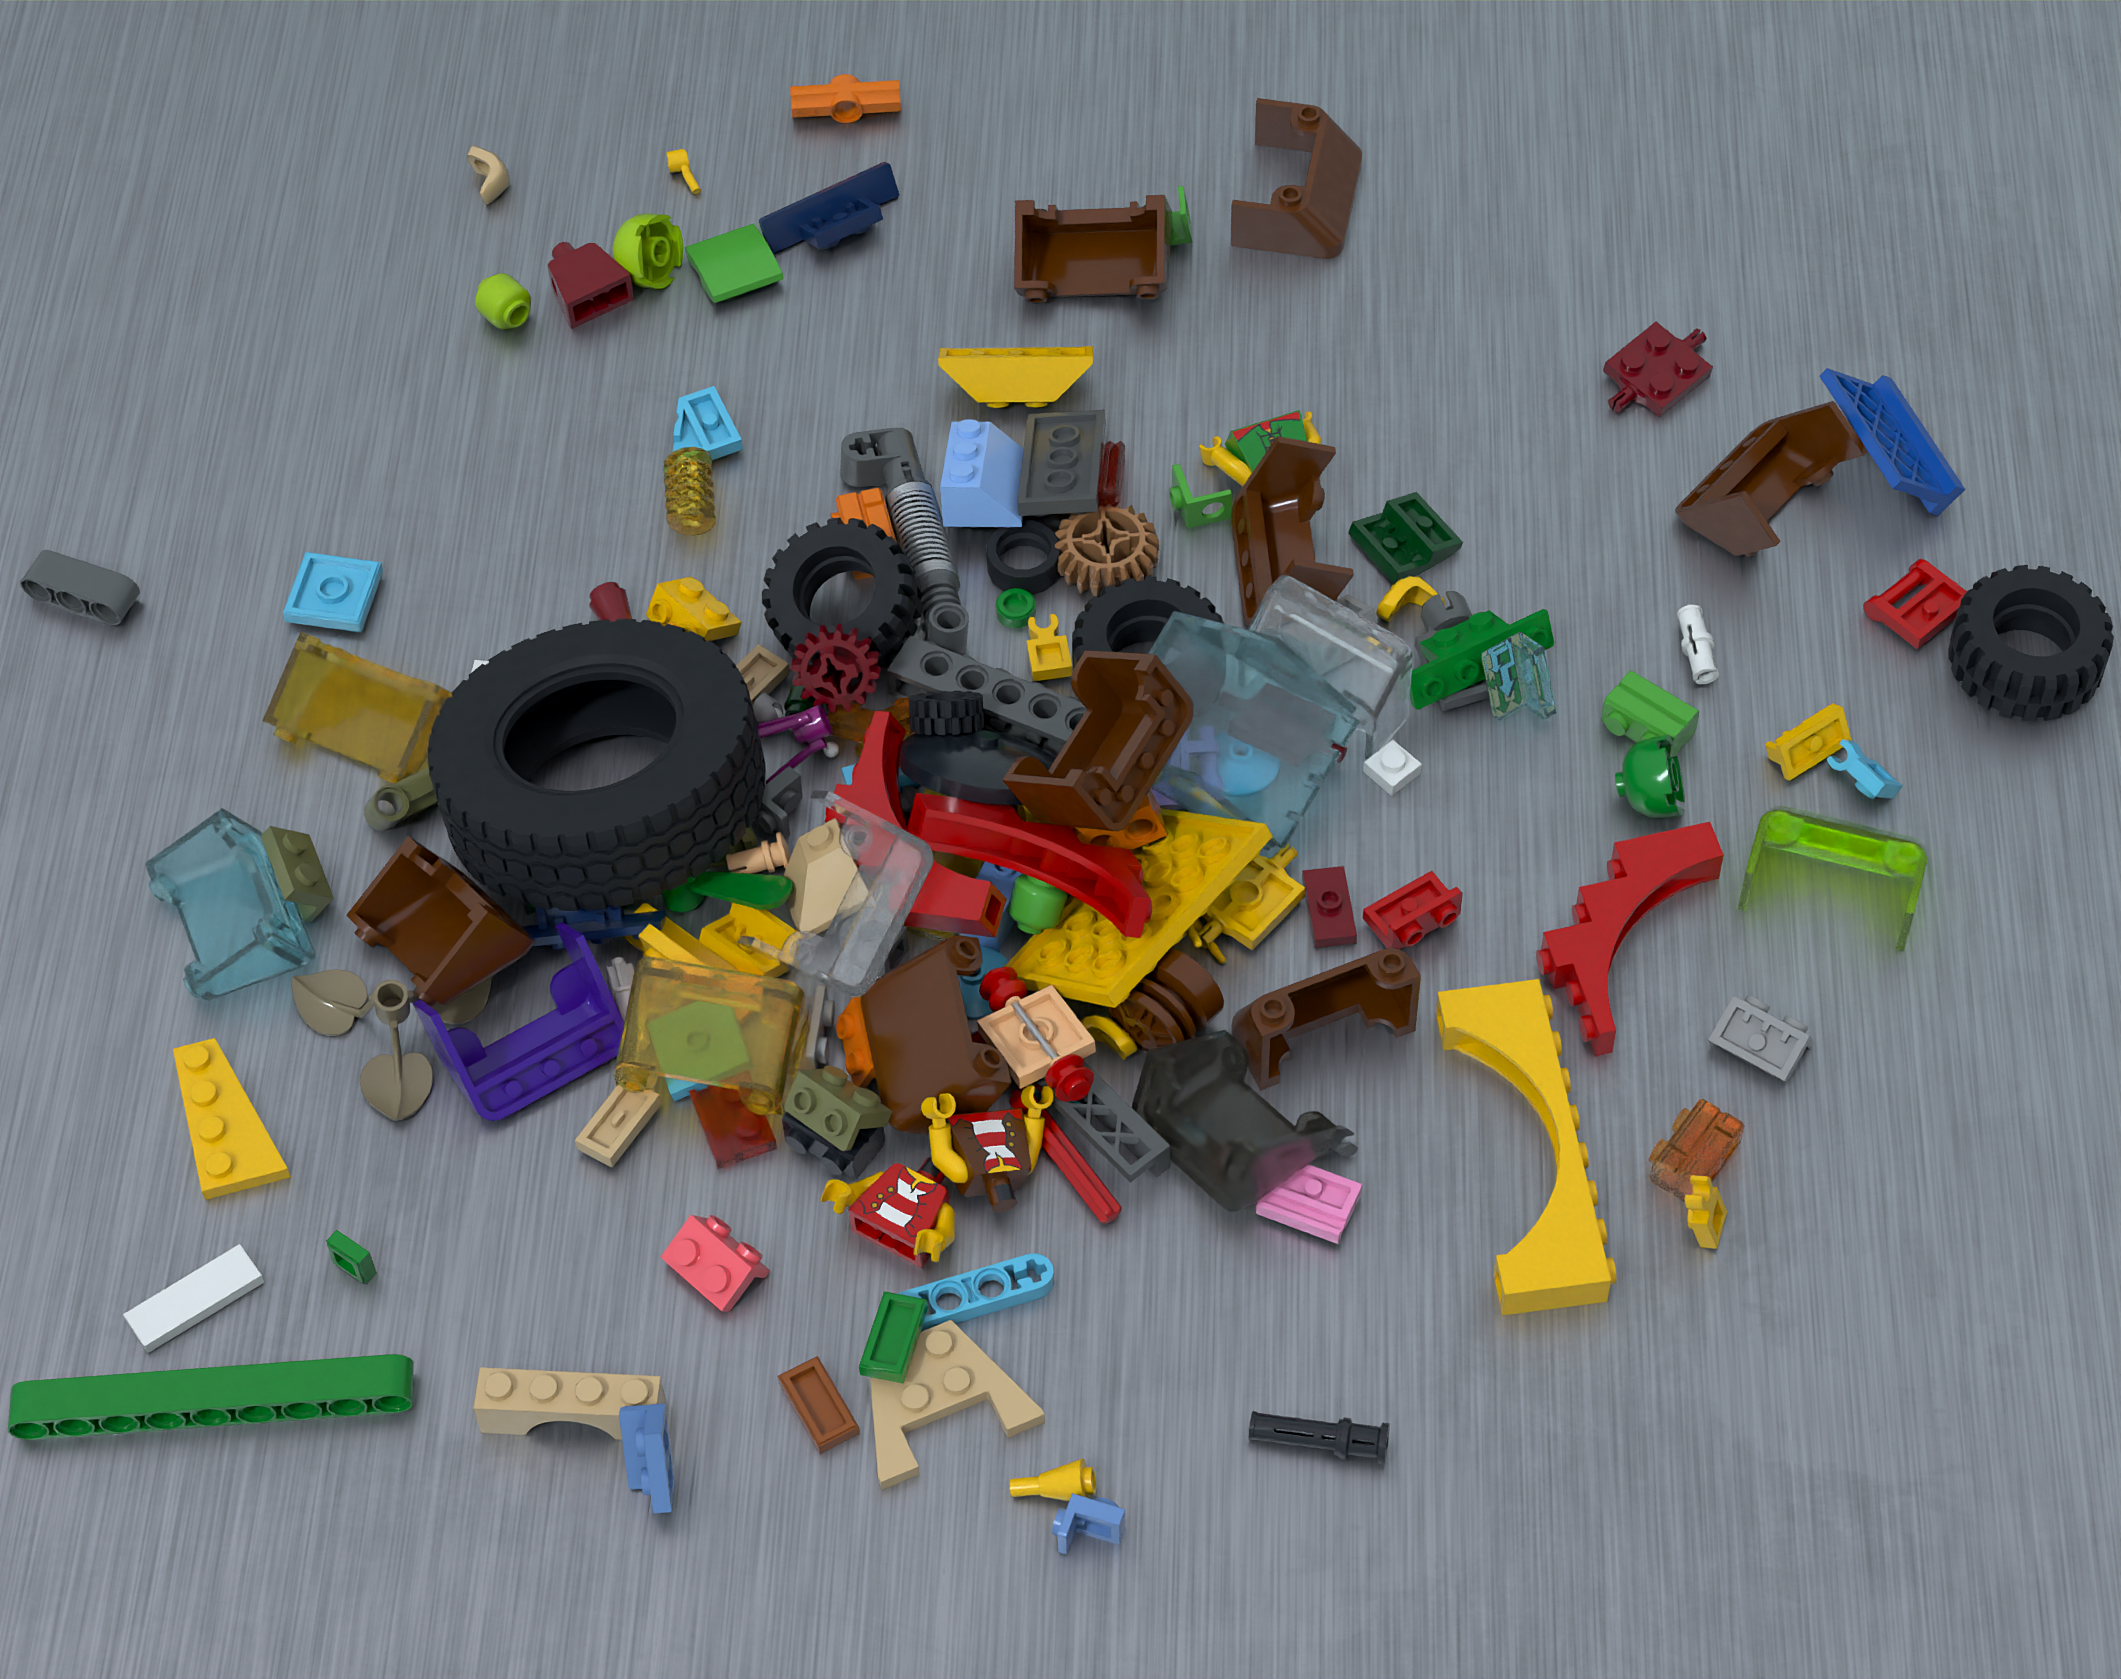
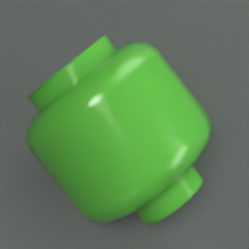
M1021 874L1014 881L1008 913L1018 922L1017 927L1022 931L1040 934L1042 929H1052L1059 924L1066 903L1067 892L1036 878Z

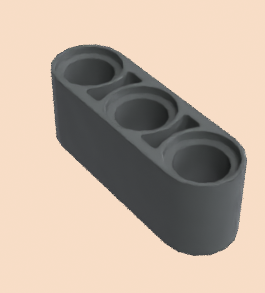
M42 550L20 581L23 591L39 602L113 626L120 624L140 594L138 585L121 573L50 550Z

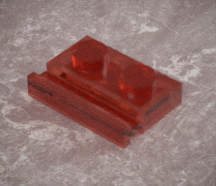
M748 1071L707 1084L708 1088L697 1092L695 1089L689 1091L690 1100L717 1169L723 1168L724 1163L733 1160L737 1163L777 1149L776 1139Z

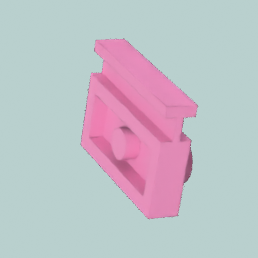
M1280 1154L1264 1188V1193L1257 1202L1256 1214L1338 1244L1344 1228H1346L1362 1194V1184Z

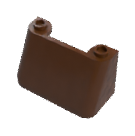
M1146 195V205L1140 207L1137 201L1130 202V207L1058 210L1056 205H1048V212L1046 209H1035L1034 200H1016L1015 291L1020 296L1025 297V301L1029 303H1044L1047 301V298L1137 295L1140 299L1158 298L1159 293L1167 289L1172 235V209L1166 196Z
M407 836L346 915L358 927L354 932L357 937L373 948L378 943L388 948L414 974L411 981L416 987L412 992L431 1007L437 1002L442 1005L452 1002L525 956L536 942L530 934L466 874L409 836Z
M960 935L951 936L875 979L861 995V1008L880 1100L883 1105L893 1111L888 1122L899 1131L929 1135V1126L933 1124L932 1119L927 1118L921 1110V1105L927 1097L936 1098L939 1111L940 1094H951L956 1102L955 1112L952 1115L985 1112L989 1110L1011 1084L1008 1065L1004 1056L993 1046L972 1042L958 975L970 976L980 968L982 952L978 938Z
M1393 948L1377 951L1264 994L1237 1011L1233 1016L1231 1024L1233 1041L1260 1091L1280 1083L1279 1064L1289 1060L1291 1053L1285 1040L1356 1013L1360 1014L1367 1029L1374 1027L1376 1023L1385 1024L1393 1029L1396 1038L1416 1031L1421 975L1412 959L1405 952Z

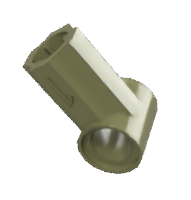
M429 767L393 785L383 786L377 790L364 808L366 822L372 828L379 831L391 830L399 822L437 804L429 775ZM383 800L391 803L395 809V815L388 816L382 813L379 809L378 801Z

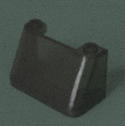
M1221 1030L1148 1050L1132 1102V1109L1170 1145V1160L1224 1209L1229 1212H1236L1252 1206L1328 1151L1337 1126L1318 1111L1303 1113L1299 1116L1294 1126L1244 1082L1248 1067V1054L1238 1040L1226 1030Z

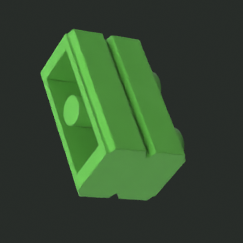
M1630 670L1619 682V685L1615 686L1606 696L1603 703L1601 721L1605 723V726L1611 733L1617 736L1625 735L1637 743L1652 737L1669 734L1674 746H1668L1667 750L1669 757H1674L1681 750V747L1685 746L1695 734L1700 711Z

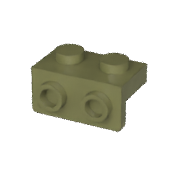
M269 826L261 835V839L283 898L286 901L296 903L303 921L312 922L334 897L309 834Z
M825 1066L824 1069L798 1071L784 1105L785 1111L841 1151L852 1149L860 1129L887 1126L893 1112L879 1102V1096L876 1093L856 1086L848 1080L847 1073L833 1066Z

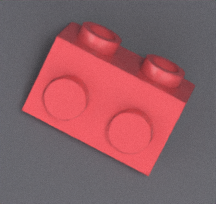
M690 1215L660 1258L720 1311L730 1312L754 1277L766 1278L770 1270L760 1262L763 1256L758 1250L743 1241L739 1244L729 1235L732 1229L723 1220L714 1215H710L709 1218Z

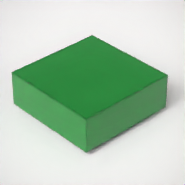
M335 1230L326 1240L333 1264L363 1284H368L377 1274L370 1252L338 1230Z

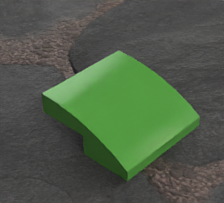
M754 223L685 247L688 261L699 274L702 288L714 303L784 279L777 260Z

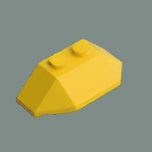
M1093 346L940 348L938 366L978 403L986 402L987 406L994 408L1009 406V402H1025V405L1028 407H1043L1048 405V402H1055L1093 364Z

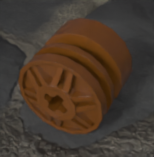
M1171 947L1157 962L1154 970L1145 975L1130 991L1129 997L1124 1002L1118 1004L1116 1008L1109 1007V1011L1113 1021L1117 1022L1135 1040L1137 1048L1148 1056L1162 1062H1173L1182 1055L1187 1046L1193 1043L1196 1039V1032L1204 1030L1223 1010L1224 998L1212 976L1197 961L1184 952Z

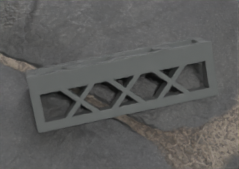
M1085 1061L1084 1067L1091 1069L1094 1074V1081L1088 1094L1080 1099L1084 1104L1062 1102L1056 1097L1055 1089L1051 1088L1054 1095L1051 1104L1129 1182H1132L1147 1169L1158 1177L1170 1168V1145ZM1045 1077L1031 1083L1040 1093L1044 1086H1048L1045 1082ZM1080 1114H1085L1086 1120ZM1095 1115L1111 1132L1096 1131L1091 1126V1116ZM1109 1143H1115V1147L1113 1148ZM1120 1143H1123L1138 1158L1132 1165L1119 1154Z

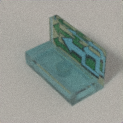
M1518 632L1481 654L1494 718L1501 721L1523 708H1526L1543 721L1557 713L1543 646L1522 632Z

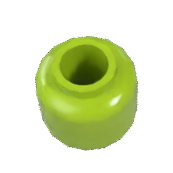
M498 273L485 278L479 284L475 296V306L478 312L493 326L499 329L516 328L522 325L529 317L531 296L528 290L512 276L506 273Z

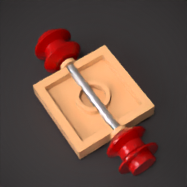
M1001 967L990 970L983 978L979 994L984 1000L989 1001V1008L994 1013L977 1020L978 1032L988 1045L999 1050L1004 1056L1009 1074L1021 1089L1045 1077L1046 1084L1050 1088L1055 1089V1095L1058 1100L1069 1102L1085 1097L1091 1089L1094 1074L1091 1069L1084 1067L1083 1058L1096 1052L1095 1040L1053 985L1025 997L1027 986L1024 981L1017 979L1018 975L1015 969L1012 967Z

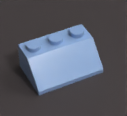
M971 419L951 422L940 485L943 527H1022L1023 516H1019L1017 501L1024 449L991 422H978Z

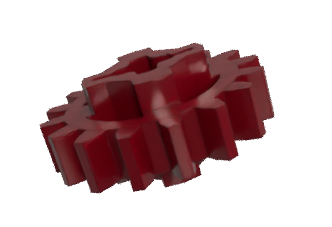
M837 624L834 633H829L825 625L820 626L819 637L808 632L804 639L805 645L797 644L794 654L798 658L792 659L790 669L798 672L793 677V686L804 685L800 697L806 699L812 695L815 698L814 706L822 705L823 702L827 703L830 713L835 712L838 704H842L846 712L851 711L853 700L861 705L865 704L866 692H875L877 683L873 679L879 678L881 667L874 665L878 662V651L868 652L871 644L869 637L858 641L856 639L858 629L853 628L847 635L843 633L842 624ZM820 650V659L813 661V664L809 666L811 657ZM830 661L835 667H829ZM837 670H842V675H841V676H840V673L837 672ZM863 671L861 679L852 687L851 678L858 677L859 672Z

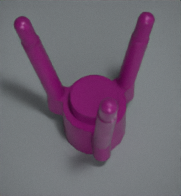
M816 705L800 713L758 724L760 738L792 729L800 744L803 742L809 744L766 780V784L788 766L794 769L811 754L827 747L824 738L832 735V727L821 705Z

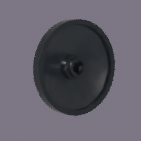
M988 730L972 731V733L961 732L956 735L951 733L945 735L914 733L903 740L901 744L899 767L907 777L917 784L940 794L985 804L1023 805L1002 781L1011 765L1017 758L1029 756L1037 758L1049 770L1056 756L1048 750L1026 740Z

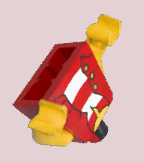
M931 1157L926 1158L917 1172L900 1163H895L885 1172L880 1171L854 1183L847 1184L836 1179L829 1180L820 1198L822 1203L825 1201L835 1202L833 1211L837 1214H842L845 1207H850L848 1211L852 1232L921 1269L925 1265L929 1254H932L931 1261L939 1262L941 1252L955 1240V1211L949 1204L948 1190L940 1185L946 1176L933 1164Z

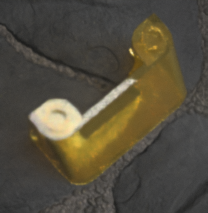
M300 631L262 721L275 727L273 735L293 744H296L298 738H302L380 770L377 777L395 784L417 773L428 758L429 736L432 734L431 728L436 716L440 715L439 710L446 699L452 697V693L434 683L406 676L350 654L341 648L324 644L319 638Z
M657 957L641 958L633 975L614 1072L616 1086L623 1087L625 1090L633 1093H642L645 1090L654 1088L658 1076L734 1089L739 1090L740 1098L746 1104L749 1111L758 1115H769L771 1113L783 1116L785 1114L784 1105L793 1086L810 1029L805 994L798 985L784 979Z

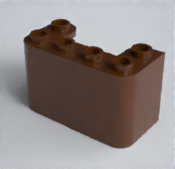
M1085 650L1075 665L1071 676L1072 690L1087 709L1049 770L1037 758L1022 756L1017 758L1011 765L1002 781L1040 823L1118 832L1129 824L1190 726L1194 712L1193 702L1156 654Z

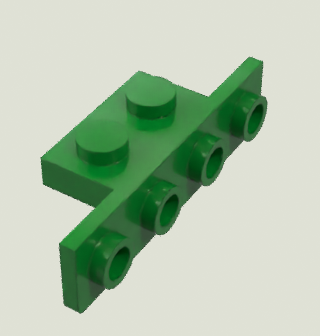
M1545 609L1539 610L1510 625L1490 610L1479 612L1470 616L1468 620L1454 627L1439 630L1434 636L1421 641L1422 655L1430 662L1404 674L1411 705L1416 710H1420L1487 678L1483 654L1518 634L1524 660L1553 647L1554 638L1548 611Z

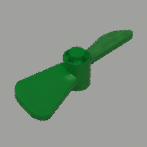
M705 871L696 878H688L687 883L671 891L668 889L662 891L661 895L665 906L671 911L679 913L695 909L702 902L704 895L758 910H768L784 904L794 889L791 880L780 875Z

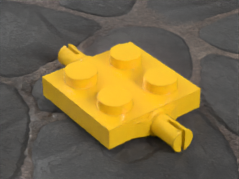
M1284 844L1272 858L1258 855L1235 877L1233 884L1224 889L1209 905L1208 911L1202 915L1208 923L1198 932L1203 948H1208L1221 933H1224L1253 951L1305 897V887L1289 877L1284 870L1298 856L1294 847L1290 848L1289 844Z

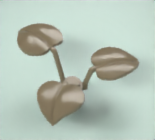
M333 969L292 977V993L296 1008L304 1022L319 1034L332 1037L347 1034L353 1027L355 1017L364 1018L375 1007L378 1019L390 1026L393 1056L381 1054L367 1062L360 1075L362 1094L373 1108L393 1121L404 1120L416 1113L430 1095L433 1086V1072L429 1061L423 1054L411 1052L401 1055L398 1024L408 1018L410 1003L419 1000L412 990L407 991L405 985L397 980H385L376 986L374 992L369 995V1001L367 1002V990L362 979L350 971ZM493 976L447 1005L437 1002L433 1009L439 1013L442 1021L446 1024L461 1025L473 1021L484 1011L488 1003Z

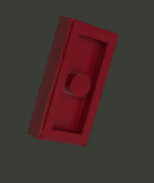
M1344 866L1303 870L1302 881L1305 887L1314 947L1356 944L1357 932Z

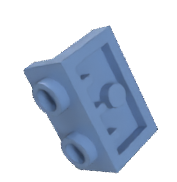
M665 1404L621 1407L619 1420L628 1486L632 1490L642 1489L643 1496L651 1495L653 1514L672 1512L675 1476Z

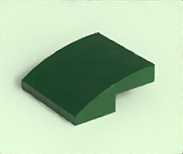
M1417 492L1386 501L1382 513L1353 521L1348 532L1393 584L1408 576L1415 577L1434 567L1461 549L1463 541Z

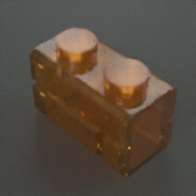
M1699 1099L1691 1111L1683 1108L1672 1126V1131L1675 1133L1668 1142L1660 1139L1650 1154L1649 1162L1653 1164L1650 1176L1652 1183L1669 1193L1673 1192L1677 1198L1685 1202V1195L1693 1194V1186L1690 1181L1691 1175L1707 1176L1713 1182L1741 1144L1745 1125L1727 1112L1722 1113L1720 1108L1704 1099Z

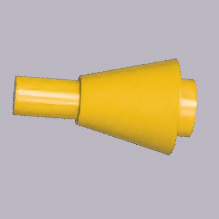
M1084 1458L1040 1473L1039 1476L1010 1479V1493L1012 1497L1041 1495V1497L1069 1501L1072 1493L1089 1498V1495L1096 1494L1094 1467H1087Z

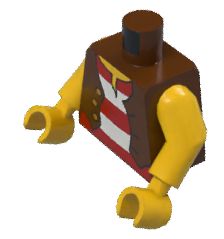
M1034 1085L1027 1086L1022 1091V1103L1028 1108V1114L1023 1115L1022 1108L952 1115L955 1112L956 1102L954 1097L948 1093L940 1094L939 1111L935 1097H927L923 1101L921 1110L927 1118L932 1119L933 1123L929 1126L932 1162L946 1177L955 1183L960 1194L965 1197L987 1195L992 1211L996 1213L1006 1212L1017 1205L1014 1192L1020 1189L1027 1176L1034 1171L1042 1146L1045 1118L1041 1116V1109L1049 1107L1054 1098L1053 1091L1049 1086L1042 1088L1039 1103H1036L1033 1097Z

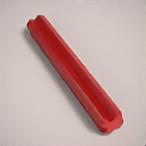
M1026 1086L1016 1089L1009 1099L1013 1109L1022 1108L1023 1115L1028 1114V1108L1024 1106L1021 1100L1022 1091ZM1033 1094L1035 1102L1039 1103L1040 1100ZM1041 1109V1116L1045 1118L1042 1147L1097 1219L1103 1224L1115 1221L1122 1211L1121 1205L1047 1109Z

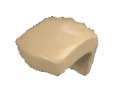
M474 145L467 155V160L476 173L487 176L481 187L480 195L484 203L489 205L510 185L509 171L496 154Z

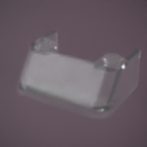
M1281 575L1268 588L1239 645L1238 686L1245 688L1258 672L1266 674L1271 672L1276 663L1282 665L1340 698V711L1345 724L1354 730L1366 733L1365 758L1369 759L1388 743L1408 719L1413 654L1407 643L1397 635L1295 578Z
M814 790L810 797L811 799L847 817L839 833V844L847 856L861 864L824 938L809 931H798L791 934L785 940L781 950L755 937L741 935L738 943L794 972L844 994L862 995L868 992L875 983L931 870L933 852L924 840L830 791Z

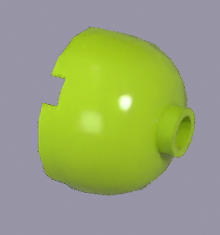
M637 214L623 222L618 229L612 247L613 257L615 261L629 272L633 285L643 288L664 289L672 284L676 278L667 277L674 267H681L684 244L679 226L671 224L669 220L671 217L669 215Z

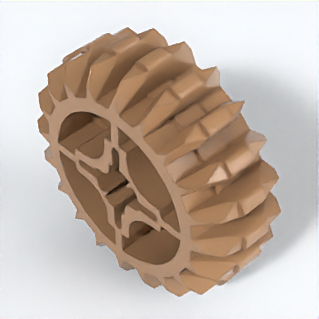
M1101 500L1098 504V512H1087L1079 515L1071 513L1069 520H1061L1059 531H1056L1059 542L1055 544V548H1059L1061 551V555L1058 557L1057 571L1059 576H1065L1068 586L1077 585L1080 594L1087 590H1092V594L1098 596L1103 589L1112 584L1115 588L1121 586V581L1134 578L1135 581H1144L1145 576H1152L1153 568H1156L1159 562V539H1157L1156 529L1153 523L1147 522L1145 513L1135 514L1132 505L1121 509L1118 501L1113 506H1105Z

